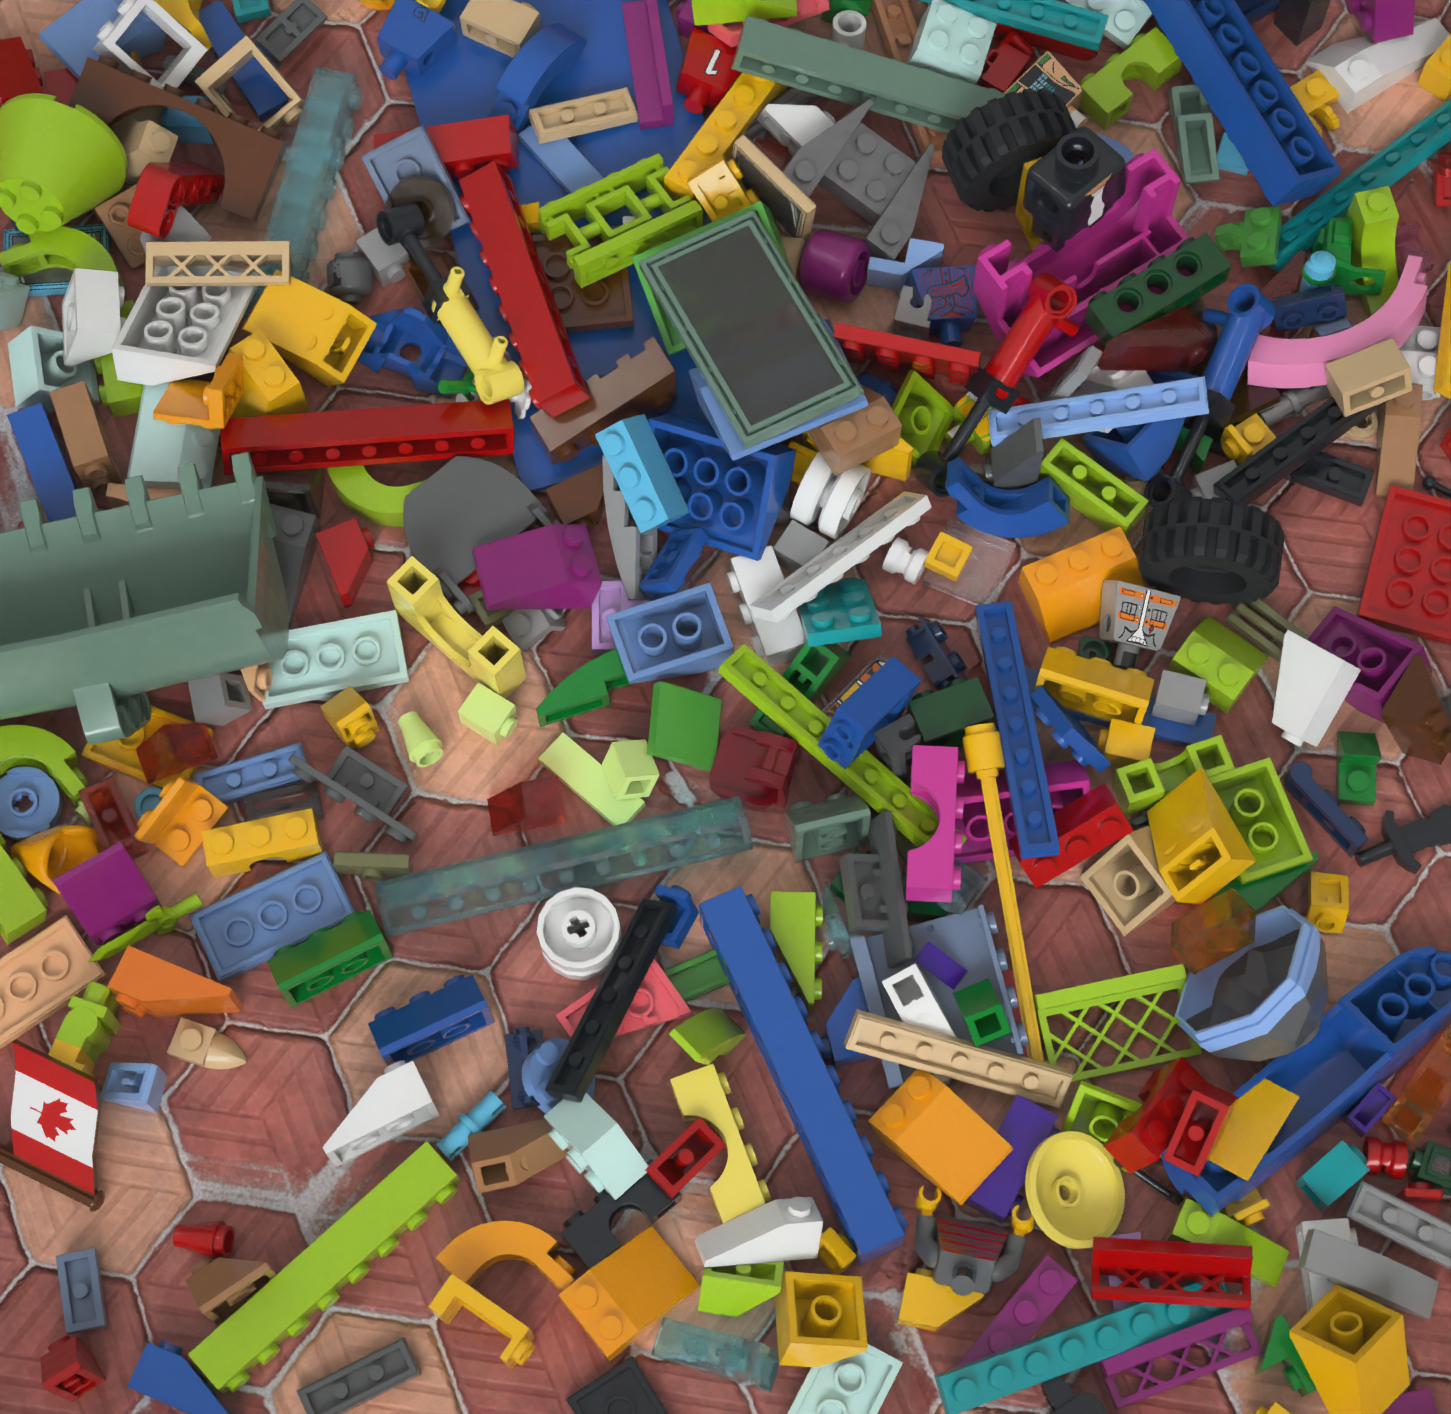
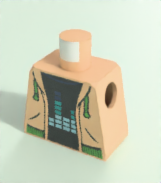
M1048 51L1004 92L1005 94L1013 91L1019 93L1023 89L1047 90L1062 98L1076 128L1085 126L1088 118L1077 110L1081 103L1082 88Z

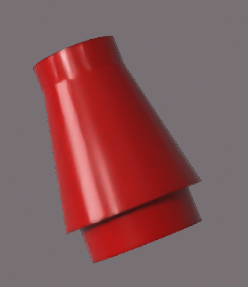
M224 1221L187 1225L178 1224L174 1230L173 1244L175 1247L184 1248L216 1260L217 1258L228 1257L231 1254L234 1245V1229L232 1226H227Z

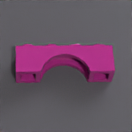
M913 745L910 794L923 800L932 808L939 826L927 843L908 851L905 900L951 903L953 890H960L961 867H954V854H961L962 831H955V818L963 819L964 796H956L957 783L964 784L965 761H958V747Z

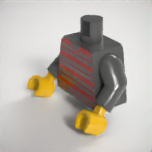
M924 1185L920 1187L915 1199V1206L921 1212V1216H917L915 1250L923 1262L932 1268L933 1281L937 1284L951 1286L952 1290L958 1295H969L973 1291L985 1294L989 1293L993 1282H1001L1017 1271L1027 1242L1024 1235L1031 1232L1034 1228L1035 1219L1032 1213L1030 1219L1022 1221L1017 1218L1020 1205L1014 1207L1011 1219L1013 1234H1009L1008 1229L936 1214L935 1218L932 1216L941 1200V1190L937 1187L934 1192L933 1201H930L923 1196Z

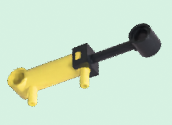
M409 203L380 211L377 214L376 221L381 239L388 246L397 243L405 244L428 280L429 285L422 305L433 323L441 321L475 376V387L480 399L488 405L521 395L524 391L522 372L514 361H507L504 357L508 340L503 336H497L493 339L469 301L472 291L463 279L465 275L464 270L457 266L453 267L449 276L442 278L420 243L418 237H422L425 232V221L420 208L414 203Z

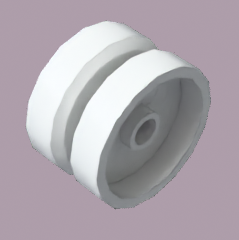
M819 451L797 490L791 507L790 518L809 526L819 517V532L838 540L848 527L861 503L871 476V469L859 464L835 476Z
M574 887L560 891L546 902L538 916L537 935L543 956L555 972L568 979L588 980L598 977L606 971L622 940L616 909L606 896L588 888ZM583 931L586 935L579 938L577 932Z

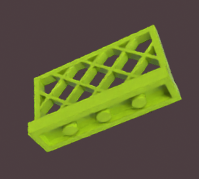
M1184 963L1034 995L1035 1011L1048 1063L1057 1066L1056 1060L1064 1048L1082 1059L1073 1074L1071 1082L1171 1061L1181 1056L1185 1058L1202 1054L1200 1045L1189 1035L1190 1049L1176 1051L1164 1043L1174 1025L1180 1027L1178 1025L1179 1020L1175 1015L1171 1016L1155 1005L1164 991L1177 989L1180 999L1185 979L1187 978ZM1155 994L1151 1002L1142 997ZM1135 998L1147 1006L1137 1024H1134L1118 1013L1127 999ZM1119 1001L1114 1010L1105 1005ZM1098 1006L1111 1014L1100 1033L1081 1021L1089 1007ZM1082 1009L1077 1018L1068 1013ZM1152 1010L1170 1021L1160 1039L1141 1028ZM1062 1014L1074 1022L1063 1041L1050 1033L1046 1017ZM1115 1018L1133 1029L1123 1047L1104 1036ZM1078 1026L1096 1037L1086 1055L1067 1044ZM1137 1033H1140L1156 1044L1148 1058L1139 1059L1127 1051ZM1052 1040L1060 1045L1055 1053ZM1101 1040L1119 1051L1111 1066L1102 1067L1090 1059ZM1160 1048H1163L1169 1052L1167 1054L1156 1056ZM1124 1055L1133 1060L1119 1064ZM1086 1063L1096 1068L1081 1072Z

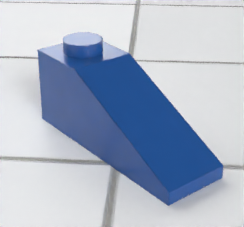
M161 1340L159 1346L147 1342L127 1385L128 1388L188 1414H232L193 1364L180 1356L183 1351L182 1348L164 1340Z

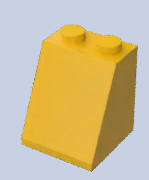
M261 329L230 348L229 353L241 354L243 357L244 393L230 418L310 413L299 380Z
M1335 1284L1289 1330L1290 1338L1329 1414H1382L1410 1385L1403 1315L1347 1288Z

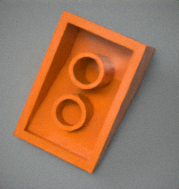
M129 945L108 985V988L116 996L115 1001L123 1005L122 1009L139 1018H143L145 1013L156 1018L241 1012L244 1007L232 988Z

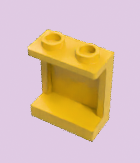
M451 1274L428 1306L436 1317L449 1325L461 1307H465L511 1340L500 1356L504 1364L510 1369H513L517 1363L523 1366L535 1349V1345L532 1344L535 1337L530 1328Z

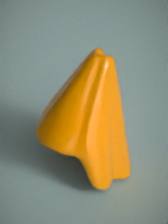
M79 825L60 826L17 841L11 847V858L16 857L22 863L25 870L49 889L61 895L52 880L106 850V847L98 842L96 830L91 827Z

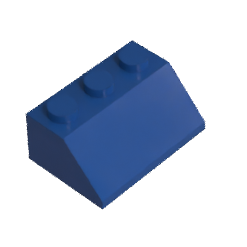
M464 975L455 976L443 984L444 988L430 994V991L418 993L409 999L410 1004L397 1010L395 1007H390L374 1016L375 1020L369 1022L368 1025L387 1066L402 1060L408 1063L494 1023L488 1005L473 975L466 978Z

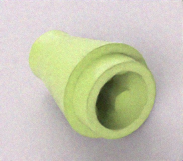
M411 711L399 718L398 724L402 730L410 761L415 762L418 767H427L436 763L443 755L442 741L422 721L417 712Z

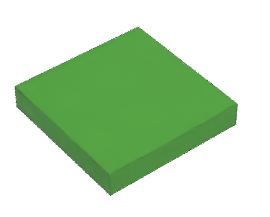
M663 681L654 683L647 754L701 770L711 771L717 754L722 699Z

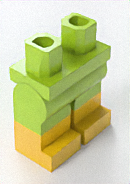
M90 981L82 998L72 995L68 1004L71 1011L66 1015L48 1054L94 1078L96 1077L91 1073L99 1055L106 1051L110 1045V1033L117 1035L121 1026L114 1016L119 1003L115 1001L116 996L112 995L113 992L108 986Z

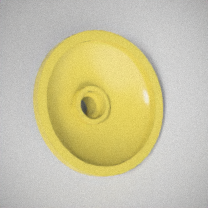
M1065 1131L1054 1134L1037 1146L1027 1166L1025 1189L1030 1211L1038 1226L1049 1238L1067 1248L1086 1249L1093 1247V1237H1110L1117 1229L1124 1211L1125 1189L1120 1169L1114 1164L1113 1156L1097 1139L1078 1131Z

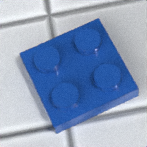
M1042 685L1030 694L1039 706L1035 710L1037 716L1049 728L1053 725L1054 729L1050 732L1051 735L1064 749L1070 745L1072 747L1070 750L1071 754L1083 767L1090 764L1101 774L1111 765V762L1081 722Z

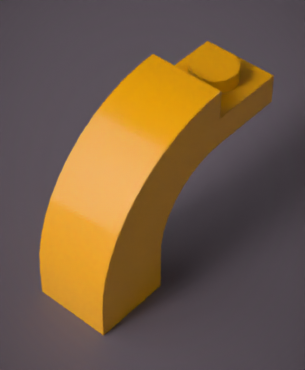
M494 1221L475 1226L453 1239L436 1257L438 1262L450 1274H453L469 1286L487 1268L504 1260H521L531 1264L561 1292L575 1282V1279L571 1277L575 1272L571 1265L560 1255L554 1260L550 1257L559 1248L558 1242L541 1229L522 1222Z

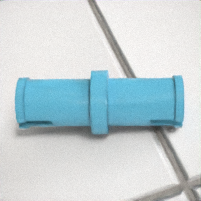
M489 1090L487 1095L467 1114L462 1113L458 1117L459 1122L435 1146L449 1161L453 1162L469 1145L468 1135L482 1132L507 1107Z

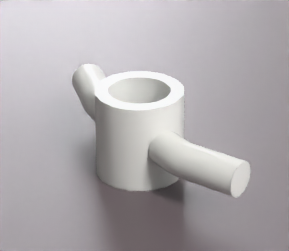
M845 10L836 14L832 23L831 40L849 47L864 49L867 25L865 17L853 10Z

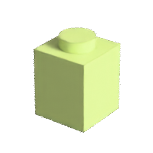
M479 682L458 710L459 719L463 725L495 745H498L503 737L509 738L518 724L515 704Z
M623 739L611 743L602 762V767L615 800L649 797L660 774L653 756L647 754L648 744L646 739Z

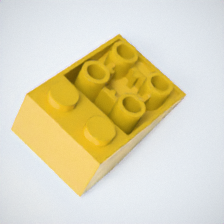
M276 269L272 276L282 275V271ZM290 276V285L265 287L242 330L251 335L261 329L279 355L327 387H332L345 383L377 323L351 305Z
M1203 768L1195 771L1147 811L1159 872L1176 902L1203 904L1256 862Z

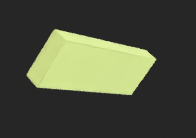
M564 732L538 758L540 764L620 832L646 806L645 801L641 798L615 800L602 765Z

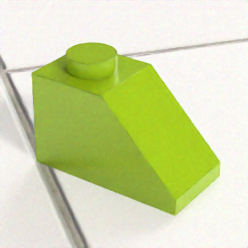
M784 1261L704 1267L698 1311L737 1317L774 1297L781 1291Z

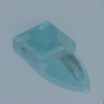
M826 881L823 884L822 900L828 929L823 930V934L830 951L837 949L844 959L853 955L851 938L829 884Z

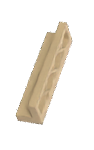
M290 241L146 242L145 283L147 286L290 285V265H293V249ZM260 265H282V275L267 276L258 267ZM155 266H178L169 276H154ZM188 266H214L204 276H194L187 269ZM224 266H249L240 276H231L223 269ZM255 271L259 276L250 275ZM182 272H184L187 276H179V275H180ZM218 272H220L223 276H215V275H216Z

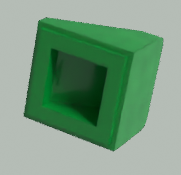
M1183 426L1174 446L1179 453L1190 429ZM1204 434L1190 464L1197 473L1201 472L1213 441L1212 437Z

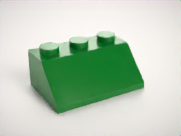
M360 910L345 916L342 919V924L330 930L324 927L312 932L308 936L307 941L297 946L290 944L274 952V957L267 960L281 994L289 1006L293 1008L392 959L393 956L371 911L368 910L363 913Z

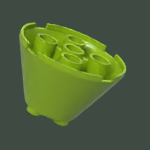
M30 93L19 95L9 99L0 107V207L10 219L16 222L17 228L26 234H34L36 231H52L113 198L119 193L126 181L128 159L121 142L114 132L99 117L78 104H76L75 108L56 102V96L49 94Z

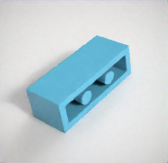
M645 414L622 419L595 434L640 533L663 527L690 513Z

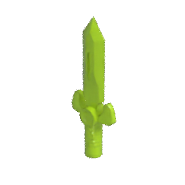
M197 892L171 907H160L159 905L153 907L145 914L147 921L98 948L88 962L107 960L126 949L128 945L135 944L155 931L158 936L175 930L174 925L177 919L203 905Z

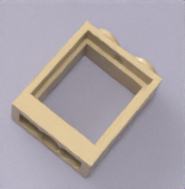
M246 35L199 76L195 82L214 105H217L220 112L228 118L230 112L237 113L219 94L217 89L255 57L291 99L262 125L275 131L284 122L289 125L302 115L303 110L301 108L306 102L257 44Z

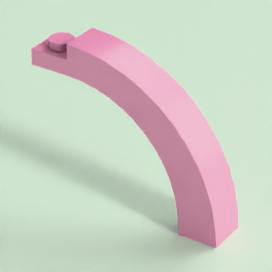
M1409 255L1398 285L1389 300L1372 316L1349 329L1331 335L1308 339H1282L1258 335L1248 360L1247 384L1268 388H1306L1327 384L1325 364L1391 338L1400 348L1413 334L1426 310L1428 286L1425 285L1427 273L1422 272L1423 257Z

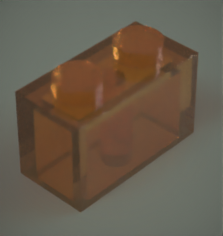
M1231 888L1172 921L1170 952L1195 975L1255 942L1256 911Z

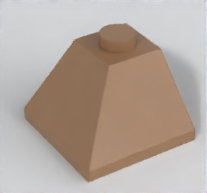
M208 1258L197 1264L191 1270L193 1275L185 1281L201 1313L217 1324L238 1310L273 1279L278 1272L267 1262L217 1258L212 1261L211 1258Z

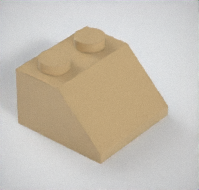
M1150 825L1127 834L1080 876L1123 936L1129 935L1176 901L1159 872Z

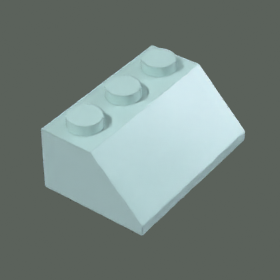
M171 382L153 386L144 385L127 478L143 475L146 487L181 490L178 467L195 463L203 488L210 487L220 428L206 429L200 425L184 423L175 425L169 424L166 421L155 420L153 418V411Z

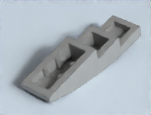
M602 455L603 493L608 530L621 579L629 600H651L639 585L657 557V529L640 533L605 456Z
M1308 1229L1298 1268L1328 1278L1327 1281L1356 1291L1357 1294L1370 1300L1430 1320L1439 1281L1390 1258L1317 1229Z

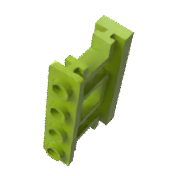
M659 153L649 158H643L636 164L621 171L613 172L595 183L580 187L575 192L558 200H552L538 209L540 230L543 234H546L549 241L566 234L575 248L566 251L567 266L570 270H574V279L580 288H584L634 264L633 256L703 226V208L696 199L692 201L688 194L673 201L664 190V177L670 169L667 166L664 167V159ZM646 188L650 196L639 200L635 193ZM627 206L636 219L612 230L602 216ZM660 207L664 214L653 219L649 211ZM586 216L590 224L578 229L574 221ZM599 235L603 243L591 248L587 240Z

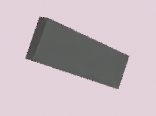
M403 1337L297 1390V1393L307 1414H343L421 1375V1372L406 1339Z

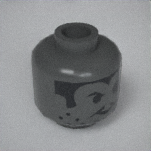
M340 252L335 254V259L327 264L328 293L331 296L341 298V301L349 305H357L362 303V297H366L373 292L372 265L368 259L363 258L362 253Z

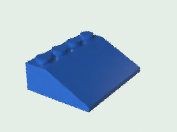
M673 413L650 418L649 425L690 511V513L663 527L657 528V530L671 534L675 531L700 527L709 536L705 545L756 561L761 560L790 486L796 449L774 444L732 461L711 424Z

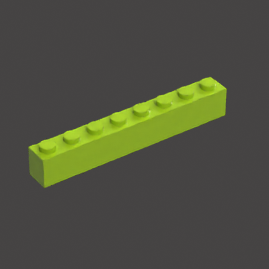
M426 1141L196 1346L188 1356L220 1392L225 1394L230 1389L233 1393L240 1389L251 1377L248 1372L259 1362L262 1365L270 1362L281 1350L278 1345L289 1335L292 1338L300 1335L311 1323L308 1318L319 1308L322 1311L330 1308L340 1298L341 1295L338 1293L340 1289L349 1281L352 1285L360 1281L370 1270L368 1264L378 1255L384 1258L390 1254L400 1243L397 1238L408 1228L411 1231L419 1228L429 1217L426 1212L437 1202L443 1205L449 1201L458 1191L456 1185L461 1182L457 1174Z

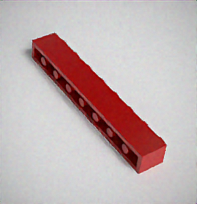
M494 160L459 180L463 191L460 200L466 211L472 216L473 221L469 223L470 228L476 239L481 242L483 248L479 250L480 256L492 273V276L489 277V282L494 292L501 298L502 304L499 305L500 313L512 329V332L508 334L514 348L520 352L522 360L518 363L523 375L527 380H530L532 389L529 390L530 398L538 409L543 408L554 418L590 399V395L512 180Z
M510 399L488 405L481 400L229 418L224 429L220 428L224 475H234L232 455L244 452L250 453L256 473L453 459L455 456L482 457L514 454V425Z

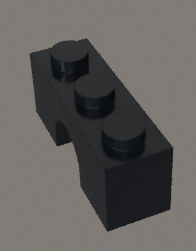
M652 1158L646 1162L648 1166L653 1162ZM646 1173L616 1200L605 1189L602 1190L593 1199L596 1205L585 1214L582 1210L577 1211L565 1221L563 1226L566 1229L561 1235L589 1270L621 1247V1244L611 1233V1223L619 1212L627 1209L637 1210L653 1225L682 1201L681 1193L678 1192L671 1198Z

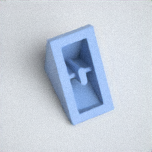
M110 1062L100 1099L157 1113L168 1076L159 1066L152 1063Z

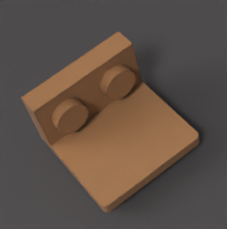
M138 182L91 209L98 221L103 222L130 268H135L146 262V253L140 241L143 231L128 226L127 223L129 209Z

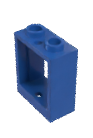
M893 656L838 706L818 746L824 750L828 758L836 761L846 769L875 742L874 732L901 717L922 680Z

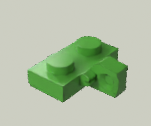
M1281 207L1245 210L1244 223H1229L1216 226L1215 240L1217 247L1220 251H1240L1242 268L1276 264L1282 222Z

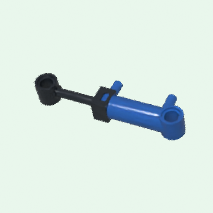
M1242 284L1231 292L1227 301L1229 312L1207 308L1203 313L1205 322L1223 326L1202 374V377L1205 376L1209 414L1191 416L1194 422L1171 474L1156 475L1145 486L1144 497L1149 500L1148 505L1152 508L1165 501L1172 502L1175 498L1191 499L1192 494L1185 487L1183 480L1208 424L1224 429L1227 427L1235 408L1230 399L1260 331L1270 325L1276 312L1272 301L1252 284Z

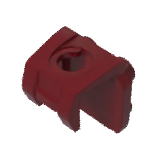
M734 727L725 733L720 741L710 773L709 784L711 790L721 798L760 809H765L771 805L785 808L789 798V787L802 755V748L797 741L781 735L764 731L758 732L743 727Z

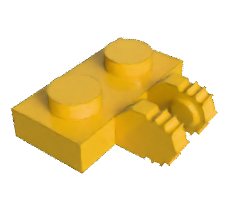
M1319 69L1290 87L1321 137H1323L1322 130L1313 118L1314 115L1330 131L1340 126L1338 116L1330 107V105L1337 102L1340 94Z

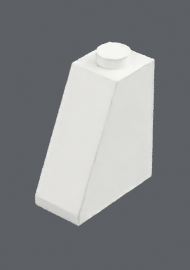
M1289 630L1284 635L1272 723L1283 729L1284 732L1281 737L1301 747L1305 741L1317 747L1361 669Z

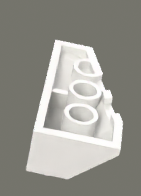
M1437 18L1414 23V34L1378 43H1374L1366 35L1334 43L1308 59L1306 65L1313 73L1318 69L1340 94L1337 102L1348 114L1423 67L1450 34Z

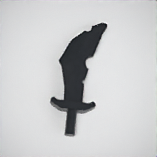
M1443 804L1429 815V819L1424 817L1399 828L1394 821V812L1387 810L1383 815L1381 834L1385 841L1355 853L1354 856L1357 864L1363 867L1392 854L1399 866L1416 874L1421 868V864L1414 859L1412 853L1428 847L1451 844V806Z

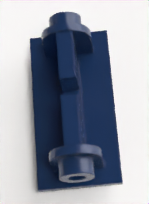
M1331 283L1327 286L1308 290L1310 298L1303 299L1301 292L1276 296L1277 300L1272 301L1276 311L1274 316L1276 333L1348 317L1342 286H1334Z
M922 616L918 619L923 626L919 627L916 624L906 630L908 636L906 641L919 661H923L932 655L934 659L923 666L936 689H945L946 685L954 679L966 677L963 670L967 666L955 650L951 652L945 643L948 636L937 620L932 622Z
M519 1027L515 1029V1033L505 1034L513 1110L541 1105L535 1100L533 1095L529 1097L524 1089L522 1065L527 1055L532 1053L537 1045L544 1042L543 1030L530 1031V1027Z

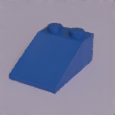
M1154 366L1147 368V374L1153 384L1197 377L1196 375ZM1186 417L1113 428L1109 433L1092 431L1088 432L1082 440L1096 462L1107 471L1148 482L1170 458Z

